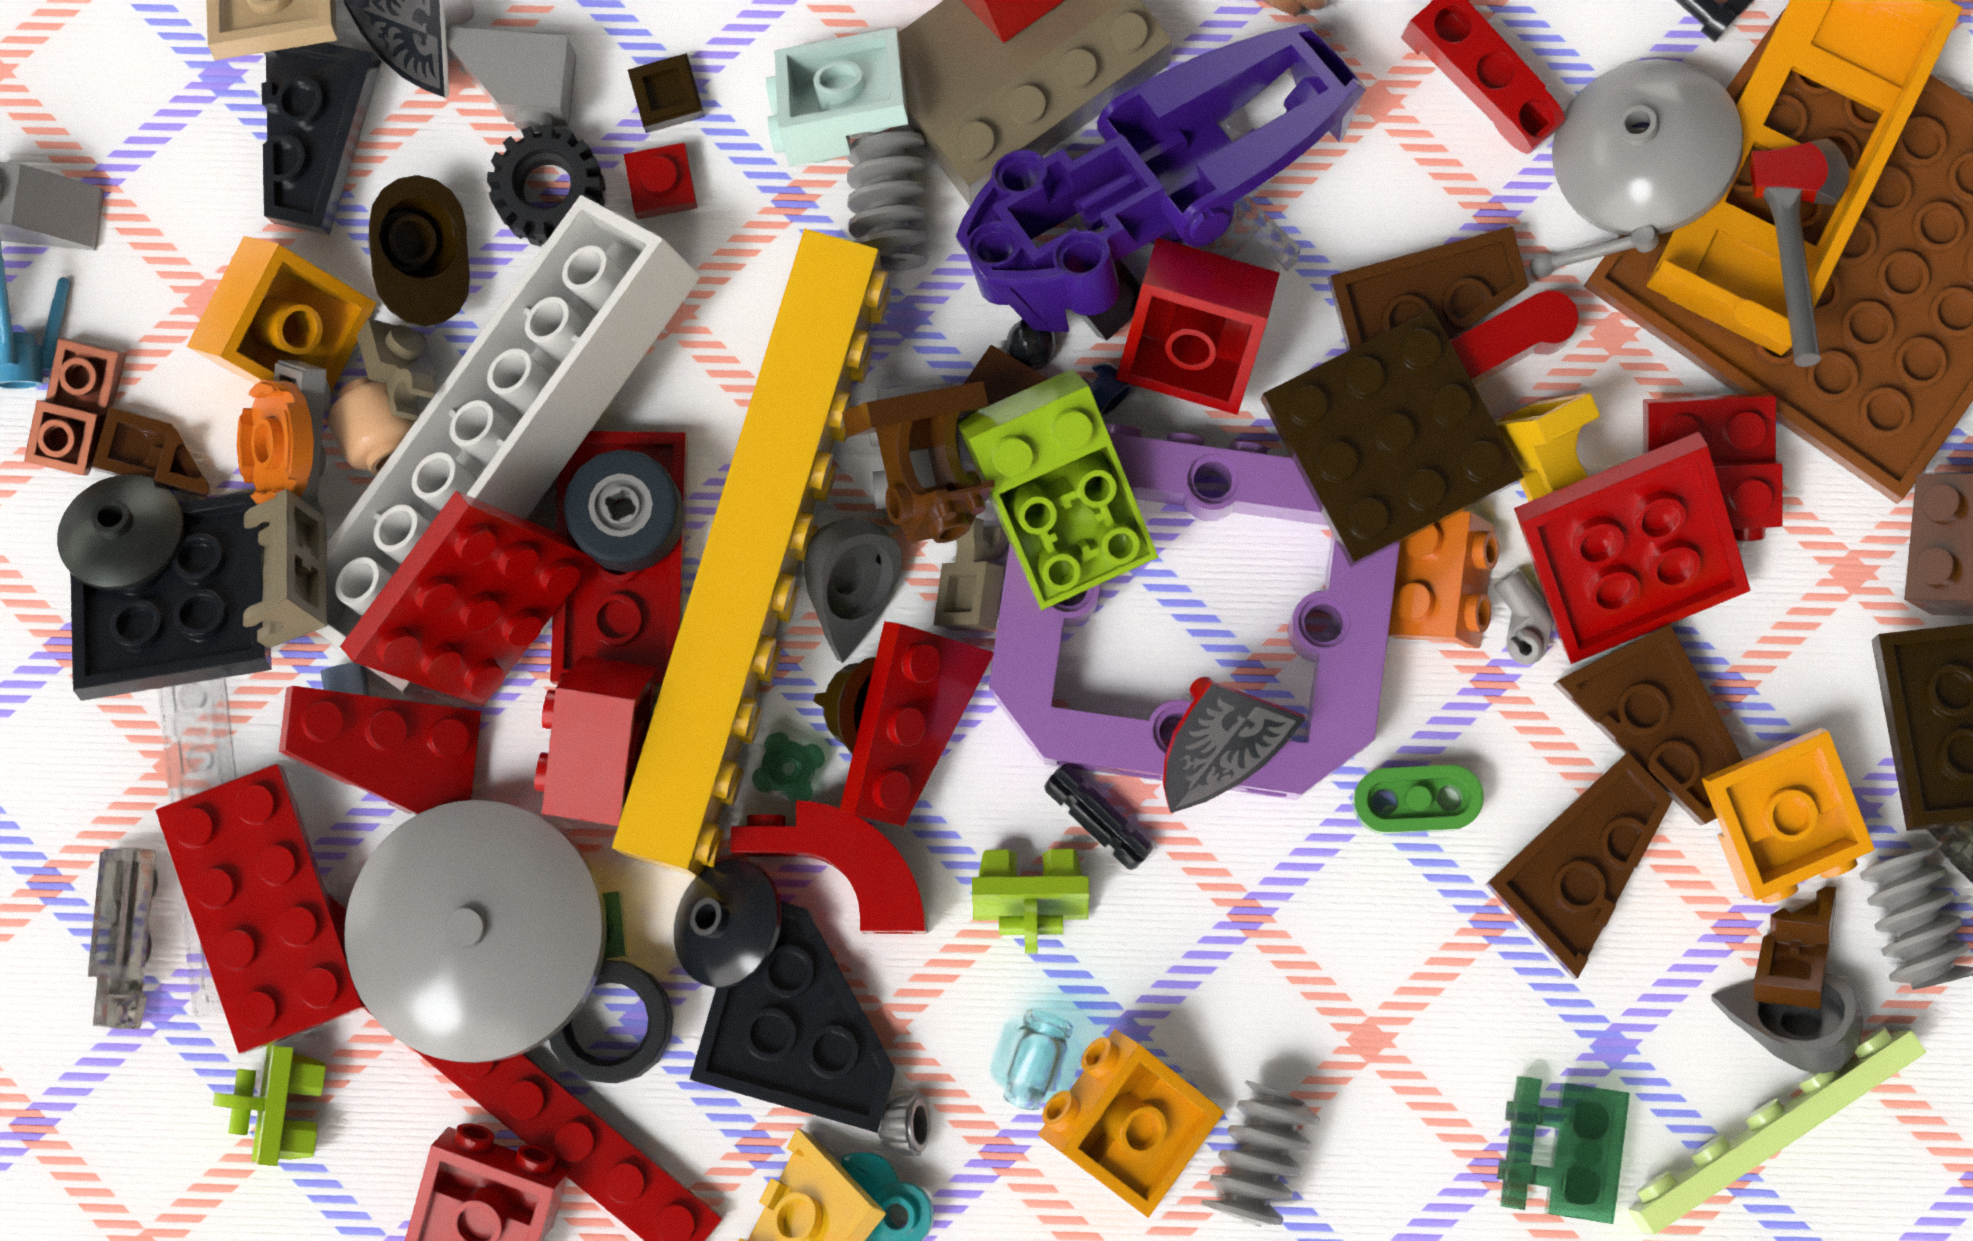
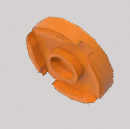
M264 379L250 389L248 396H252L255 399L252 408H243L242 414L239 416L236 447L239 471L241 476H243L244 483H254L255 490L257 491H254L250 496L256 504L276 498V493L285 489L290 490L301 498L309 481L314 449L312 418L303 393L293 382Z

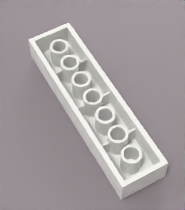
M582 195L579 196L328 541L327 626L315 632L342 650L340 645L455 491L464 493L523 519L528 518L701 277L663 238ZM367 667L402 692L410 682Z

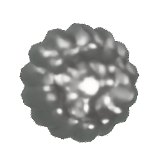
M907 1094L896 1097L886 1105L888 1110L881 1121L878 1136L888 1147L900 1154L912 1157L921 1156V1152L924 1151L928 1144L930 1134V1118L927 1105L919 1094Z

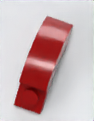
M796 800V826H785V816L774 814L747 815V826H731L730 852L736 857H806L823 861L839 870L848 879L856 894L860 914V932L862 934L927 935L924 904L911 870L893 844L862 818L840 812V808L832 805Z

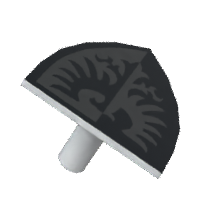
M444 0L343 1L360 33L387 65L402 78L423 90L444 98L449 97L446 26L452 27L474 18L475 8L471 0H450L444 2Z

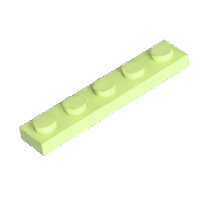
M1882 1027L1861 1039L1855 1051L1857 1056L1847 1062L1840 1070L1828 1073H1810L1798 1083L1803 1090L1800 1095L1783 1106L1778 1099L1762 1105L1744 1119L1749 1129L1729 1142L1724 1135H1720L1705 1143L1690 1155L1695 1165L1674 1178L1670 1171H1666L1648 1181L1636 1191L1641 1201L1627 1209L1642 1232L1653 1235L1657 1234L1927 1053L1912 1030L1894 1031L1890 1034L1886 1027Z

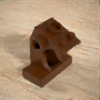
M983 381L868 401L842 412L847 438L877 433L888 483L885 495L887 513L893 524L901 525L908 543L933 539L936 543L954 541L970 530V526L977 514L986 510L985 502L995 487L994 480L981 482L976 472H965L963 470L955 438L958 417L989 406ZM928 449L936 486L923 488L915 476L910 452Z

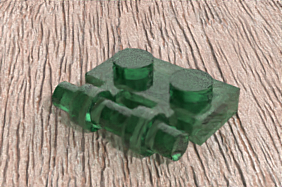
M1516 1076L1513 1101L1506 1102L1504 1117L1505 1121H1511L1506 1160L1499 1159L1496 1178L1503 1180L1500 1206L1526 1210L1529 1184L1547 1187L1545 1214L1614 1224L1630 1093L1561 1083L1558 1108L1539 1105L1542 1079ZM1536 1125L1555 1128L1550 1167L1532 1165Z

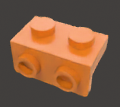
M1462 511L1400 542L1388 636L1394 639L1455 642L1465 648L1479 649L1481 647L1482 634L1488 629L1491 621V602L1487 595L1490 569L1495 567L1499 556V542L1495 533V526L1472 512Z

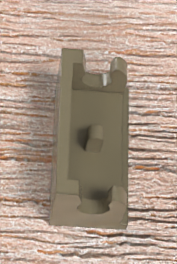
M288 489L277 492L276 498L248 509L244 514V528L247 529L270 521L268 527L258 532V543L263 546V601L248 607L243 613L244 627L255 626L263 621V627L257 630V641L268 649L327 626L326 517Z

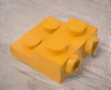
M1818 728L1701 778L1722 832L1717 834L1739 892L1755 901L1761 899L1762 903H1773L1786 899L1798 892V883L1819 874L1821 878H1830L1849 872L1858 865L1856 858L1875 850L1829 730Z
M1114 1028L1108 1038L1100 1037L1086 1048L1081 1059V1067L1084 1071L1069 1092L1065 1090L1053 1095L1046 1103L1042 1112V1120L1045 1125L1037 1135L1137 1211L1149 1218L1225 1111L1139 1043Z

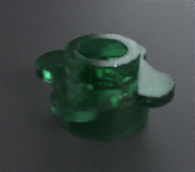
M782 732L769 735L764 742L766 752L763 756L761 767L756 769L752 775L755 788L761 793L775 791L784 794L795 805L796 800L809 801L813 796L811 782L815 771L825 763L823 750L816 744L802 746L797 742L790 741L788 736ZM790 762L794 764L795 770L792 774H785L783 772V765Z

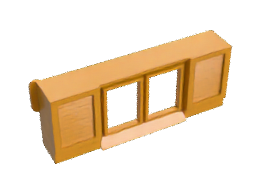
M1789 0L1736 104L1744 136L1743 155L1737 175L1728 191L1713 208L1694 222L1673 231L1646 287L1668 297V300L1781 356L1792 347L1776 227L1725 202L1752 146L1767 151L1801 144L1763 125L1790 70L1881 114L1854 169L1849 167V182L1842 198L1837 202L1816 246L1804 241L1813 308H1815L1963 7L1949 0Z

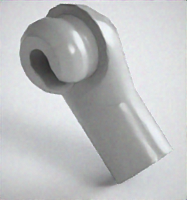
M1518 568L1500 579L1493 587L1511 610L1506 639L1507 651L1517 663L1530 665L1540 661L1545 656L1553 620L1549 608Z

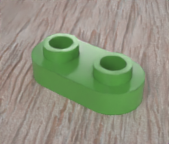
M1433 765L1380 768L1368 773L1359 781L1353 792L1352 808L1359 823L1367 830L1377 834L1455 831L1464 828L1477 818L1483 806L1484 794L1478 778L1462 766ZM1451 788L1458 794L1459 805L1456 810L1447 811L1439 806L1437 794L1440 789ZM1386 791L1394 797L1395 808L1392 813L1382 814L1374 808L1372 800L1376 792Z

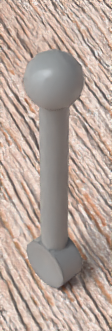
M1646 225L1634 229L1631 236L1555 256L1539 253L1531 260V271L1538 277H1547L1552 274L1555 268L1632 248L1646 253L1652 251L1658 245L1659 236L1651 225Z

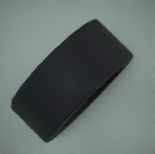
M603 959L594 987L605 983L623 984L635 991L645 1004L648 1024L646 1035L640 1046L623 1058L613 1061L597 1059L586 1053L576 1041L572 1020L550 1038L549 1042L551 1050L567 1070L587 1081L618 1084L641 1077L660 1061L671 1041L674 1016L667 992L652 974L626 961Z

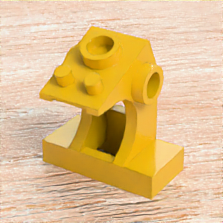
M1591 393L1534 401L1494 421L1524 475L1520 484L1528 502L1589 477L1579 462L1576 446L1578 434L1582 426L1600 417Z

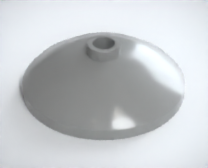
M1652 59L1636 61L1616 67L1600 75L1585 86L1564 111L1566 120L1555 131L1552 147V163L1557 183L1566 201L1578 215L1590 224L1614 234L1631 236L1634 229L1651 225L1659 235L1677 230L1694 222L1720 201L1732 185L1739 170L1743 155L1744 136L1741 119L1734 101L1726 89L1714 77L1695 66L1683 62ZM1647 122L1650 124L1648 129L1640 134L1630 133L1631 128L1638 123Z

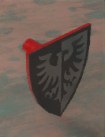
M1210 677L1196 679L1189 689L1194 701L1190 704L1175 728L1164 760L1163 788L1170 813L1205 803L1238 786L1271 760L1304 722L1305 716L1215 682Z

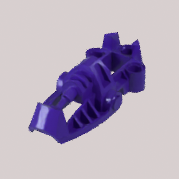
M1301 24L1263 33L1204 53L1170 68L1116 97L1101 111L1097 120V130L1105 140V143L1073 161L1063 148L1045 158L1037 152L1030 150H1016L1005 154L996 162L992 169L991 179L975 197L956 233L958 243L968 254L982 297L989 303L1010 305L1033 330L1069 332L1065 309H1071L1074 313L1084 316L1097 315L1107 311L1116 303L1120 295V284L1114 265L1116 261L1150 242L1154 245L1157 238L1179 244L1185 242L1192 247H1202L1212 243L1222 236L1231 225L1234 214V201L1250 193L1284 170L1315 145L1328 131L1340 143L1344 139L1362 96L1366 91V87L1350 66L1307 24ZM1290 68L1296 87L1284 100L1283 106L1286 109V113L1258 129L1253 127L1243 136L1232 142L1218 124L1243 107ZM1078 213L1087 229L1077 231L1076 228H1073L1039 248L1031 241ZM1104 226V230L1102 232H1094L1095 230Z

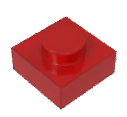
M685 142L623 154L634 214L637 220L698 208Z

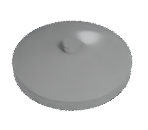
M490 800L457 801L434 807L410 818L391 832L372 852L362 867L349 898L344 931L345 952L348 968L361 1000L377 1022L393 1037L423 1054L439 1059L471 1063L493 1062L515 1057L543 1044L563 1029L581 1009L597 981L603 963L607 938L606 909L600 885L590 863L576 844L558 827L530 811L507 803Z

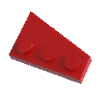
M884 621L839 809L840 812L888 824L905 826L982 679L994 652L904 624Z
M292 685L286 687L279 752L347 785H354L387 801L388 805L407 814L418 815L443 804L471 800L481 711Z

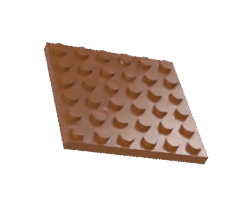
M1785 8L1726 88L1735 105ZM1790 70L1763 125L1801 144L1828 138L1844 154L1848 166L1854 169L1881 114ZM1932 74L1929 75L1814 308L1821 357L1817 364L1808 367L1797 366L1794 363L1792 347L1781 356L1668 300V297L1646 287L1673 231L1659 234V243L1652 251L1642 253L1636 248L1605 255L1583 286L1737 394L1771 393L1775 395L1777 422L1895 504L1904 500L1915 484L1916 474L1923 473L1973 402V102ZM1752 146L1725 202L1775 226L1771 209L1765 199L1753 197L1749 162L1752 152L1763 150ZM1801 201V224L1804 241L1816 246L1836 204L1830 205ZM1620 235L1617 239L1624 238V237H1628V236Z

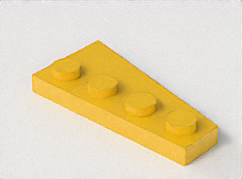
M796 1128L786 1148L793 1152L779 1180L771 1178L758 1202L765 1207L748 1240L740 1238L739 1241H865L887 1213L812 1134Z

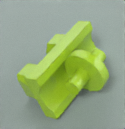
M1009 849L983 851L979 877H972L973 921H999V935H1024L1025 954H1038V935H1063V920H1089V876H1082L1077 850L1050 849L1043 852V876L1017 877V852Z
M268 1045L265 1050L259 1096H253L257 1070L237 1068L233 1094L214 1092L212 1106L231 1108L228 1134L248 1135L251 1110L257 1111L251 1162H257V1165L278 1166L279 1159L293 1160L314 1157L317 1122L284 1119L288 1093L321 1096L326 1062L305 1055L293 1054V1047Z

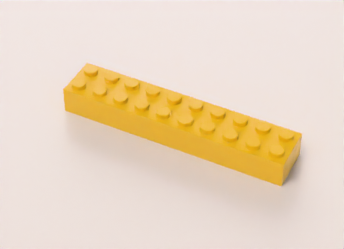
M806 228L803 230L612 844L613 849L629 858L693 877H699L705 865L714 868L718 862L725 839V831L719 829L718 825L724 804L734 806L744 776V769L738 768V756L743 742L751 745L754 743L760 726L763 708L757 706L758 700L756 698L761 681L771 684L779 664L782 647L776 646L777 638H775L780 621L790 623L795 612L800 586L795 585L796 577L794 574L798 561L804 562L808 543L819 528L813 525V512L816 502L818 500L826 503L833 488L837 466L832 465V450L835 440L843 443L847 440L842 412L855 407L850 405L852 396L850 391L853 381L864 383L873 354V347L868 346L870 339L869 329L872 322L882 324L891 295V288L886 287L889 273L882 271L879 250L877 248Z

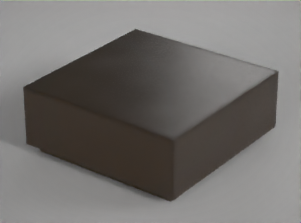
M687 53L627 70L645 133L705 117Z

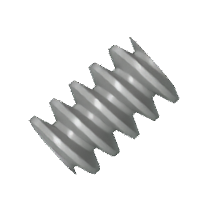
M888 131L868 135L853 141L850 144L851 156H846L850 164L854 165L848 170L847 183L852 189H855L848 196L847 207L856 214L849 219L848 232L857 238L853 242L879 250L883 270H909L921 267L928 261V258L925 256L910 253V247L926 243L928 240L926 232L911 229L909 224L910 222L924 219L927 216L926 208L909 204V198L926 193V184L908 179V174L924 170L926 167L924 159L908 155V150L925 144V137L920 133Z
M1940 847L1876 862L1860 873L1861 880L1879 882L1883 885V888L1867 898L1868 905L1889 908L1890 910L1888 915L1874 924L1875 930L1896 933L1898 937L1881 949L1883 956L1902 958L1905 964L1889 974V979L1891 982L1911 984L1912 990L1973 976V967L1954 965L1953 962L1969 950L1968 942L1946 938L1948 933L1962 924L1961 917L1939 914V909L1955 898L1954 893L1948 890L1932 889L1931 886L1932 883L1947 873L1946 866L1926 864L1924 862V858Z
M1246 1080L1245 1084L1260 1096L1259 1100H1239L1236 1108L1250 1120V1124L1230 1125L1227 1133L1241 1145V1149L1220 1150L1218 1158L1232 1170L1231 1175H1211L1208 1182L1223 1195L1222 1200L1203 1199L1200 1204L1261 1227V1225H1282L1284 1217L1269 1204L1270 1200H1291L1293 1192L1279 1180V1176L1300 1175L1302 1167L1288 1155V1151L1310 1149L1311 1142L1297 1131L1298 1125H1318L1320 1117L1306 1106V1102Z

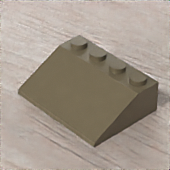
M943 0L898 32L902 52L908 125L913 132L920 133L925 137V148L970 206L979 191L991 179L992 169L996 162L1005 154L1016 150H1030L1043 156L1099 116L1107 104L1116 97L1149 80L1169 66L1172 40L1141 0H1064L1004 44L961 0Z

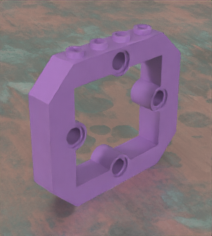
M1122 424L1105 425L1135 499L1181 505L1194 518L1203 521H1218L1229 516L1231 513H1239L1328 526L1293 459L1267 455L1268 448L1264 445L1236 441L1230 443L1229 449L1204 446L1205 439L1193 434L1169 433L1166 440L1141 437L1142 430L1133 426ZM1207 471L1219 473L1226 479L1229 491L1220 498L1210 499L1204 497L1197 491L1194 479L1199 474ZM1331 533L1324 591H1315L1305 596L1295 607L1287 626L1288 640L1293 650L1303 659L1314 662L1304 742L1288 740L1265 766L1228 791L1298 800L1375 740L1400 543L1350 567ZM1009 544L989 682L990 694L1044 765L1060 767L1066 764L1073 769L1163 781L1164 760L1168 748L1160 738L1159 729L1165 722L1171 719L1181 720L1192 702L1183 699L1170 700L1159 705L1151 714L1149 721L1052 707L1063 627H1076L1087 622L1095 613L1100 597V584L1086 590L1085 598L1074 606H1063L1057 603L1041 611ZM1314 612L1329 614L1338 626L1336 639L1329 642L1314 640L1305 629V618Z

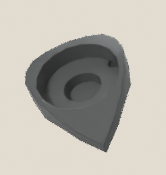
M846 518L830 522L819 528L809 541L804 558V572L808 595L818 616L825 638L836 659L842 663L864 638L893 593L902 569V550L897 540L891 538L884 527L867 519Z
M1829 973L1826 974L1821 1009L1754 1001V982L1741 984L1711 994V1001L1732 1022L1752 1036L1772 1055L1800 1070L1818 1073L1840 1070L1851 1060L1861 1042L1863 1015L1861 1004L1855 996L1854 988L1843 978Z

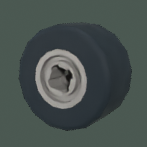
M621 449L598 454L579 467L567 486L563 507L568 531L583 552L607 569L633 572L652 567L669 555L682 535L685 518L681 493L664 467L644 453Z

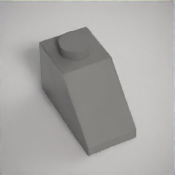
M446 26V44L452 57L508 122H514V126L520 130L531 126L535 133H542V125L569 127L577 55L568 35Z
M0 162V239L5 242L95 250L104 190L98 186L20 163Z

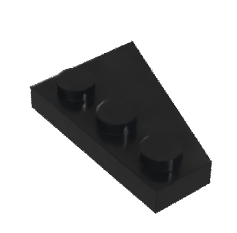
M329 43L264 52L266 55V82L261 83L262 105L267 109V141L262 144L264 217L273 224L330 236L382 61L373 52Z

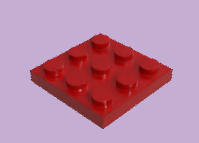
M1699 432L1514 508L1559 640L1570 664L1751 591L1710 451Z
M455 491L340 647L354 663L484 707L490 697L501 687L506 676L531 643L538 638L543 627L568 594L575 589L580 578L593 563L594 559L583 552L577 542L571 538L464 493Z

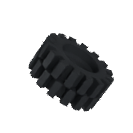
M542 125V133L536 134L531 126L521 129L524 138L515 142L512 136H509L502 142L506 148L504 154L501 155L495 151L491 159L495 167L494 172L488 171L487 183L491 188V192H488L503 223L519 239H522L524 236L530 244L540 247L542 240L547 241L580 195L603 207L605 204V199L602 195V191H606L605 179L590 147L583 139L578 141L574 133L563 128L561 134L556 133L553 125ZM543 165L558 166L570 176L568 195L561 203L550 208L536 207L529 203L524 196V183L527 176L534 169Z

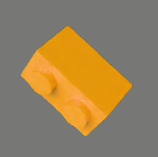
M243 236L186 347L254 384L264 379L274 380L275 363H278V360H299L327 369L326 380L331 394L358 342L357 334L367 319L370 318L377 303L282 245Z

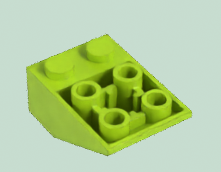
M1073 368L957 420V426L981 482L994 480L995 487L989 495L990 502L1041 611L1159 558L1090 387Z

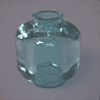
M1027 1008L1023 1016H1013L1004 1022L989 1063V1072L991 1078L1001 1088L1005 1089L1002 1096L1005 1101L1022 1109L1037 1111L1040 1109L1041 1103H1047L1056 1093L1064 1090L1069 1092L1083 1054L1080 1039L1073 1034V1023L1060 1015L1036 1008Z

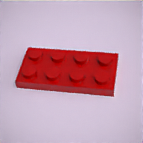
M590 431L559 473L557 482L556 532L573 540L574 538L568 531L563 510L567 486L579 467L598 454L619 449L644 453L664 467L681 493L685 518L682 535L670 554L652 567L633 572L607 569L593 561L580 578L575 589L568 594L552 615L550 682L553 685H558L560 675L568 673L579 658L585 655L658 667L656 686H662L683 619L688 436L686 432Z
M274 764L155 809L238 1054L250 1053L367 1008L353 983L347 963L345 942L282 765Z

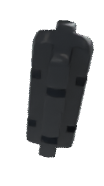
M1066 764L1060 766L1044 785L1046 793L1060 806L1065 803L1070 808L1068 813L1103 847L1106 848L1110 845L1115 850L1112 855L1127 869L1134 870L1138 868L1153 850L1152 843L1137 829L1132 832L1127 827L1129 821L1093 787L1087 789L1082 785L1084 779L1071 766Z

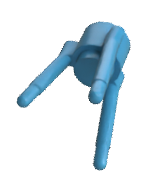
M0 239V388L29 389L41 387L43 385V371L52 370L70 282L65 277H61L57 281L42 346L35 345V334L12 332L5 266Z

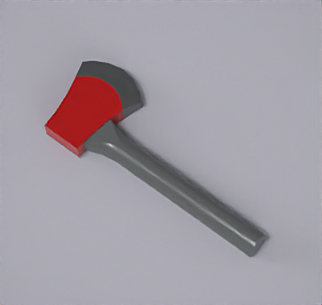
M1828 138L1787 148L1752 152L1749 162L1753 197L1765 199L1775 221L1794 363L1800 367L1812 366L1821 360L1801 224V201L1835 205L1842 198L1849 182V166L1846 158L1836 144Z

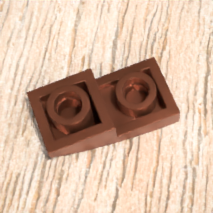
M58 338L46 399L36 400L24 462L82 476L89 475L108 408H113L126 352L68 338Z

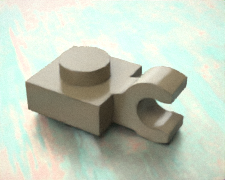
M368 318L357 334L368 379L386 384L389 411L393 416L416 421L419 417L416 405L417 396L432 398L435 394L434 379L436 374L423 332L415 331L405 325H393Z
M975 518L970 526V530L962 537L956 539L957 554L955 563H942L934 626L948 630H996L1004 567L993 564V561L1003 554L1007 546L1008 538L1002 526H983L984 520Z

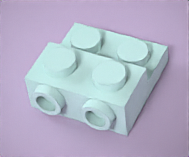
M896 27L774 50L775 76L766 77L769 105L772 114H775L767 117L768 129L774 153L785 152L789 167L807 163H824L834 158L851 156L849 135L864 132H881L891 127L908 124L902 52Z

